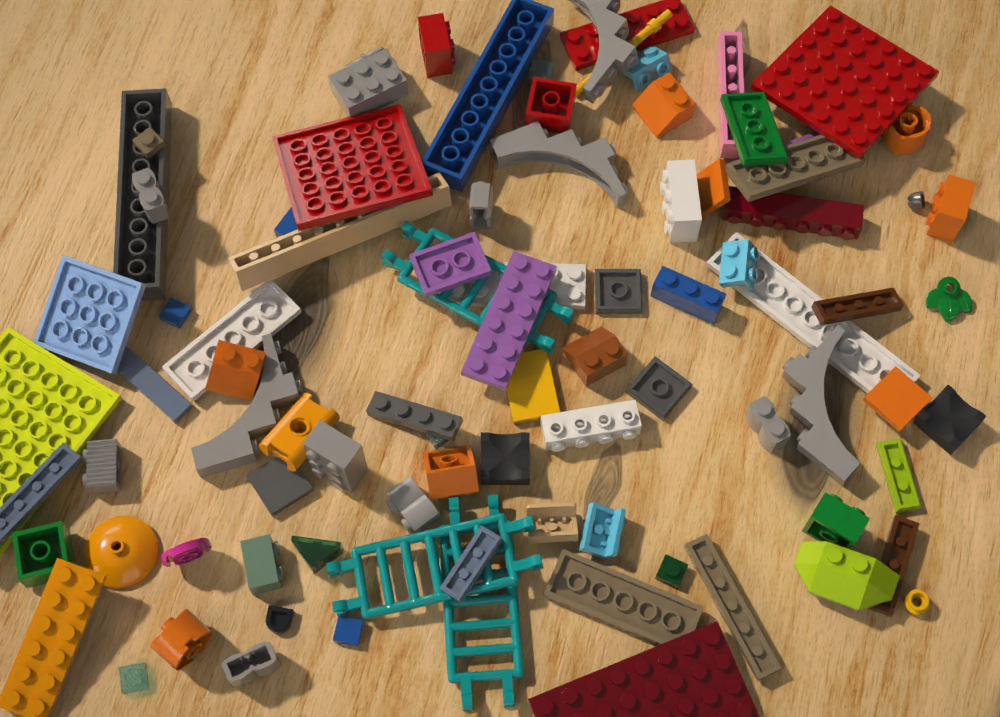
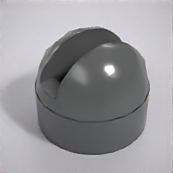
M923 191L914 192L908 196L907 200L909 202L907 204L909 208L913 210L925 209Z

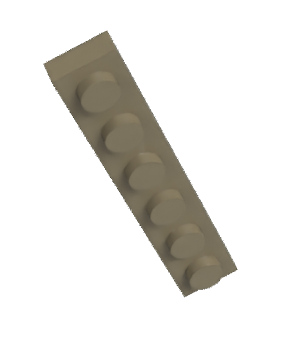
M705 534L684 545L686 552L756 680L760 681L782 669L709 536Z

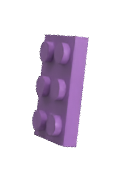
M475 232L409 254L410 261L426 298L491 275V268Z

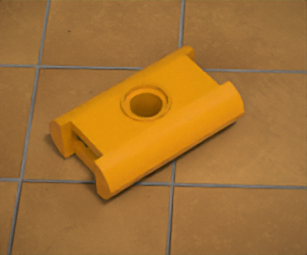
M304 393L262 440L259 448L266 456L272 453L287 463L288 470L295 472L307 458L303 443L317 423L321 420L334 427L340 420V416L332 407L328 411L312 401L311 394ZM298 430L304 431L303 433H296Z

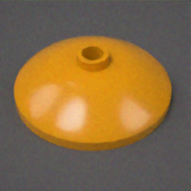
M117 516L102 522L89 535L84 547L85 567L106 575L107 578L103 586L112 589L129 588L142 582L153 571L159 556V543L155 532L146 522L133 516ZM116 544H121V548L117 551H114V546Z

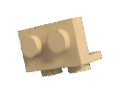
M575 502L528 504L526 506L527 516H532L535 531L528 532V544L578 541Z

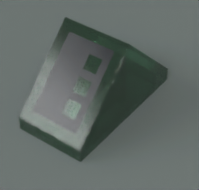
M292 536L291 538L294 548L313 574L324 568L326 563L332 562L341 556L344 551L341 542Z

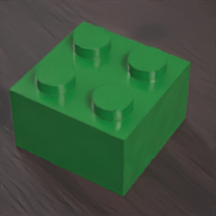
M825 492L802 532L817 541H827L851 550L870 518L865 516L861 509L850 507L843 503V500L837 495H829Z
M63 521L12 533L18 581L26 588L46 584L57 558L75 564L70 529Z

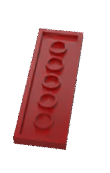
M661 0L618 14L626 18L628 22L629 35L625 40L627 42L647 27L646 24L650 20L656 19L667 9L673 14L670 19L661 25L662 28L658 32L652 33L636 46V51L693 34L695 28L681 0ZM593 23L560 32V40L575 71L596 64L599 51V35Z

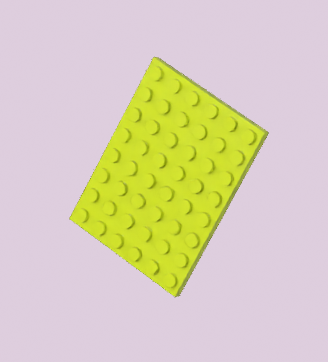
M9 327L0 336V507L63 442L79 455L87 445V441L92 439L122 400L118 393ZM35 511L14 532L21 531ZM12 534L0 546V555L5 552L13 541Z

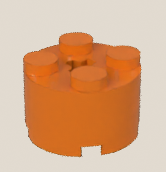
M910 105L881 136L883 143L893 154L898 156L914 153L923 148L931 126L932 119L929 112L920 105L918 107Z
M185 609L176 619L170 617L161 626L163 632L153 640L150 647L171 667L181 671L194 661L192 657L197 652L201 654L205 650L213 634L191 611Z

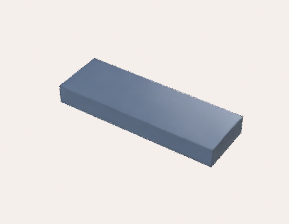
M481 525L440 586V591L462 604L501 545L503 538Z

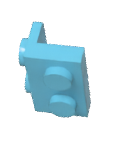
M655 46L646 48L637 55L638 61L636 65L630 68L625 76L632 79L636 91H641L658 78L669 72L672 73L668 53Z
M749 239L723 242L719 284L722 288L745 285L748 290H754V284L757 281L756 261L759 260V251Z
M595 502L589 503L579 551L604 560L615 557L621 548L620 537L626 524V509L619 508L614 510Z

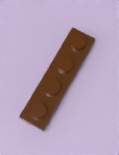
M893 287L814 301L811 308L820 325H827L899 312L904 307V304Z
M898 515L893 517L880 562L900 575L891 601L880 603L868 609L889 617L893 615L920 523Z

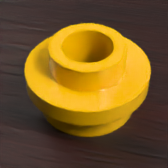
M914 589L905 595L904 605L911 614L922 615L929 609L930 599L925 592ZM913 599H917L920 602L919 607L913 604Z

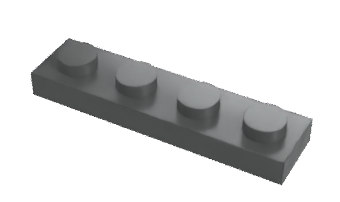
M375 391L366 410L368 416L453 442L463 423L461 416Z

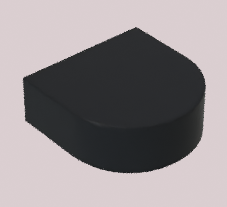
M269 605L265 620L269 630L275 634H282L288 631L292 624L294 609Z

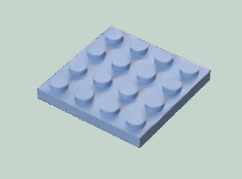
M62 255L33 342L44 349L111 374H116L146 284Z

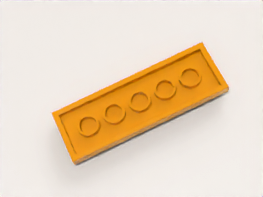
M57 558L0 695V708L24 717H50L107 578L106 575Z

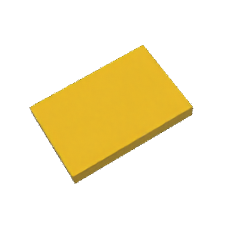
M541 349L522 352L506 390L513 424L540 420L541 415L560 412L548 354Z

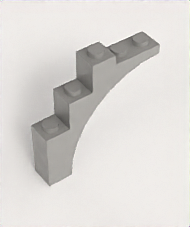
M568 0L578 6L591 19L599 35L597 61L591 76L583 87L585 98L591 103H594L598 97L603 95L605 87L616 78L618 71L626 75L630 68H633L638 61L636 46L625 41L629 35L627 19L616 14L621 6L620 0Z
M539 121L489 140L490 153L499 169L513 164L529 162L551 163L564 166L594 181L608 194L617 208L625 205L628 190L626 185L618 179V172L614 166V160L617 156L613 144H609L606 137L583 146L580 137L575 136L572 129L549 138L546 128H542Z
M837 325L833 330L829 328L821 337L823 342L818 347L813 346L805 357L800 353L795 359L790 357L782 367L784 369L782 378L802 393L801 395L798 392L789 404L792 406L789 413L810 429L809 431L804 429L796 440L799 443L796 449L843 486L858 469L860 462L845 448L836 435L829 420L824 400L826 367L832 352L842 340L846 331Z
M271 333L262 336L264 352H266L264 371L260 386L249 407L226 431L208 442L191 448L196 470L201 478L257 462L256 453L260 451L256 438L268 435L281 420L278 409L295 404L300 398L299 394L303 393L300 379L295 380L293 373L287 372L285 362H280L278 355L282 354L278 340H273Z

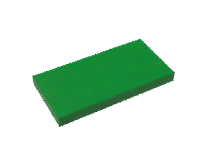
M765 92L722 94L720 101L742 166L787 164L788 156Z

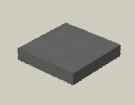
M595 269V314H642L641 269Z
M655 356L630 384L625 393L664 421L692 388L693 384Z
M278 457L246 475L272 517L314 491L300 467L295 472L287 469V463Z

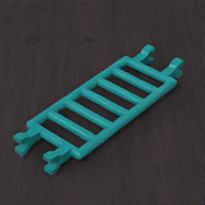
M407 221L401 227V230L404 231L402 233L403 237L419 243L415 252L429 248L435 238L441 242L455 239L436 228H431L426 234ZM386 249L381 256L384 259L383 265L400 272L397 277L399 283L425 296L420 283L409 277L414 270L410 259L406 262ZM485 255L491 268V273L493 270L504 274L507 266ZM489 276L476 280L461 304L448 299L455 288L427 298L481 327L494 295L481 315L472 312L468 308ZM551 289L547 292L526 342V345L530 342L549 355L555 348L553 345L555 340L536 332V329L547 312L558 317L567 325L572 321V314L574 313L573 309L554 302L557 298V293Z
M498 494L488 495L489 516L499 514ZM458 497L448 498L450 524L448 525L460 523ZM498 524L485 527L490 531H499ZM470 530L462 533H474V531ZM512 534V535H510V536H511V541H512L513 550H514V538H513V534ZM449 536L439 538L443 582L451 571L450 558H453L452 548H449ZM502 545L499 546L494 555L504 554ZM507 565L506 569L492 570L494 579L509 576ZM482 573L477 579V581L484 580ZM517 585L507 587L508 593L467 596L462 604L455 599L443 602L447 678L449 683H461L463 711L473 710L471 682L502 680L504 708L514 707L512 679H520L525 674ZM509 603L510 618L454 622L453 607ZM511 628L512 643L456 647L455 632ZM513 653L514 669L457 673L458 657Z
M499 513L354 547L351 550L352 559L326 563L327 573L330 574L331 578L354 571L358 592L357 598L333 601V612L337 616H341L352 611L361 610L363 619H371L454 600L439 589L443 581L434 539L449 536L454 563L456 564L463 553L459 533L473 530L475 535L481 525L488 527L498 524L500 537L503 538L502 547L509 576L494 580L489 561L482 572L484 582L474 584L467 596L517 585L520 582L519 573L544 569L540 554L517 561L515 559L510 535L535 531L532 516L507 522L506 515ZM425 541L434 594L420 597L410 544ZM397 547L401 548L410 599L395 602L386 554V550ZM376 552L385 605L370 608L362 555Z

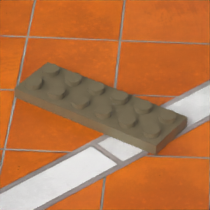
M818 135L784 146L788 156L787 164L743 167L741 160L727 163L725 171L746 200L750 202L863 166L865 158L862 156L859 159L823 135Z
M562 549L543 594L546 598L658 645L694 631L704 608L701 605L565 549Z

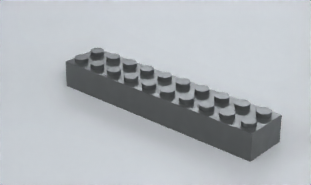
M166 88L122 91L113 273L146 284L141 300L165 299L168 219L155 224L149 221L132 182V173L145 168L151 169L168 206L172 103ZM151 127L164 140L166 146L148 159L134 145L132 140Z

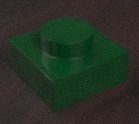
M665 554L655 579L678 589L689 564Z

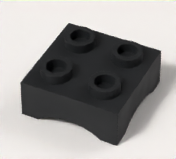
M947 385L918 415L913 424L951 455L981 424L986 415L966 403L950 385Z
M481 432V485H530V432L516 434Z

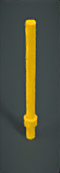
M667 9L656 19L650 20L646 24L647 27L628 43L638 46L649 35L658 32L662 28L661 25L673 16L672 12ZM591 74L577 85L576 97L584 91L583 87Z

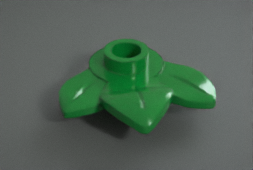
M944 277L938 282L937 288L927 294L926 308H938L942 318L949 323L957 317L960 311L966 313L972 311V299L968 292L961 289L957 279ZM947 284L953 287L952 292L946 289Z

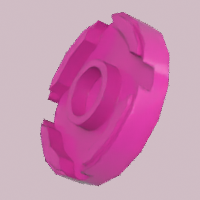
M208 538L194 539L165 551L161 555L163 565L170 567V562H174L175 565H182L200 558L204 555L203 550L206 549V552H210L212 548L210 540Z

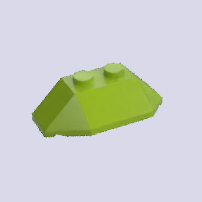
M803 541L794 562V566L809 593L858 611L891 601L900 575L878 559L827 541Z

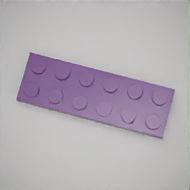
M513 251L461 370L462 376L503 391L507 390L555 276L557 266Z

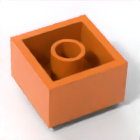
M950 174L945 182H940L937 193H934L930 204L932 210L928 213L925 225H928L927 235L950 242L955 240L966 221L976 182Z

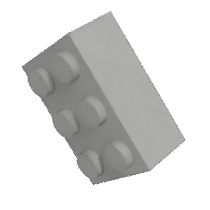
M383 49L328 76L331 91L347 117L378 110L409 95L407 79L387 49Z
M321 420L303 443L306 451L305 455L309 459L312 472L321 479L326 477L333 481L332 485L340 491L346 489L352 493L368 471L362 445Z

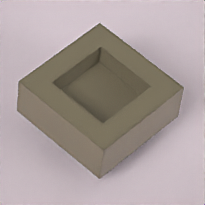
M151 127L132 140L134 145L148 159L166 146L164 140Z

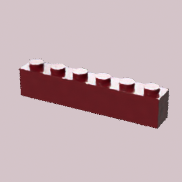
M729 186L731 200L723 205L722 220L732 224L744 223L754 227L765 226L776 230L786 229L798 233H814L823 237H841L845 240H857L863 224L864 205L783 193H775L748 202L740 190L733 186Z

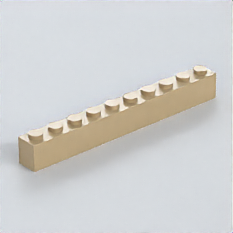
M437 173L428 177L433 192L431 197L300 231L295 230L230 256L228 259L233 275L240 289L244 291L401 227L405 221L411 223L450 207L452 202L449 185L442 175Z

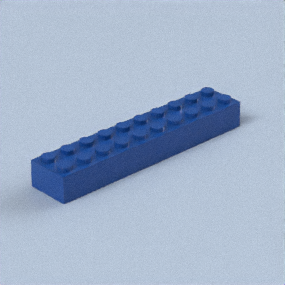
M511 0L422 159L427 177L440 173L449 185V188L461 193L463 192L490 142L489 140L492 139L554 24V8L533 0Z

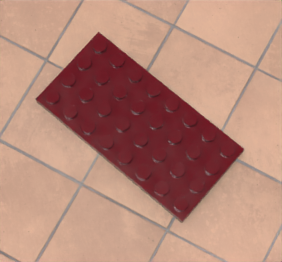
M718 621L528 699L534 717H760Z

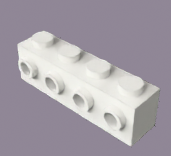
M636 400L541 415L540 420L545 450H552L553 452H559L571 446L582 448L594 442L606 444L618 438L630 440L640 435L642 427Z

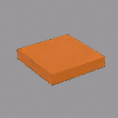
M723 159L716 160L696 174L702 219L731 200L728 177L725 171L726 162Z
M896 366L863 398L866 404L898 432L932 400L928 393Z

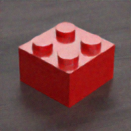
M443 13L417 17L419 40L427 78L452 74V65H455L456 62L454 42L450 37L449 21H445Z
M533 77L525 114V126L539 121L541 127L546 128L547 132L560 134L570 130L576 100L577 83Z

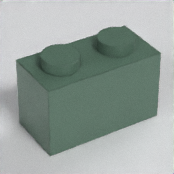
M270 534L240 541L248 587L252 595L281 589V580L285 579L282 564L278 565L276 556H280L278 541L273 542Z

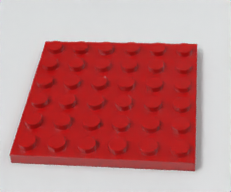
M830 5L751 83V90L754 92H765L768 101L860 159L938 77L939 71Z
M400 104L272 136L298 231L433 196L430 182Z

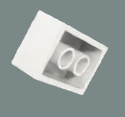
M695 159L667 161L666 170H662V181H660V195H664L662 214L666 215L667 220L664 221V233L669 235V243L697 242L702 216Z

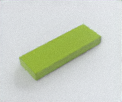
M894 439L878 442L876 448L895 513L919 510L921 504L902 440Z

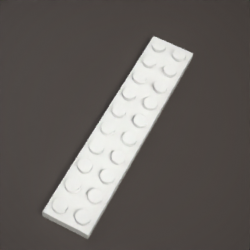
M736 232L727 242L745 240V238ZM722 247L706 263V267L718 276H720ZM759 249V260L756 261L757 281L754 284V290H748L745 285L732 286L810 349L813 346L818 347L823 342L821 337L829 328L833 330L839 325L846 330L842 340L832 352L828 363L867 394L895 366L914 382L921 376L852 321L820 325L811 306L814 301L823 299Z

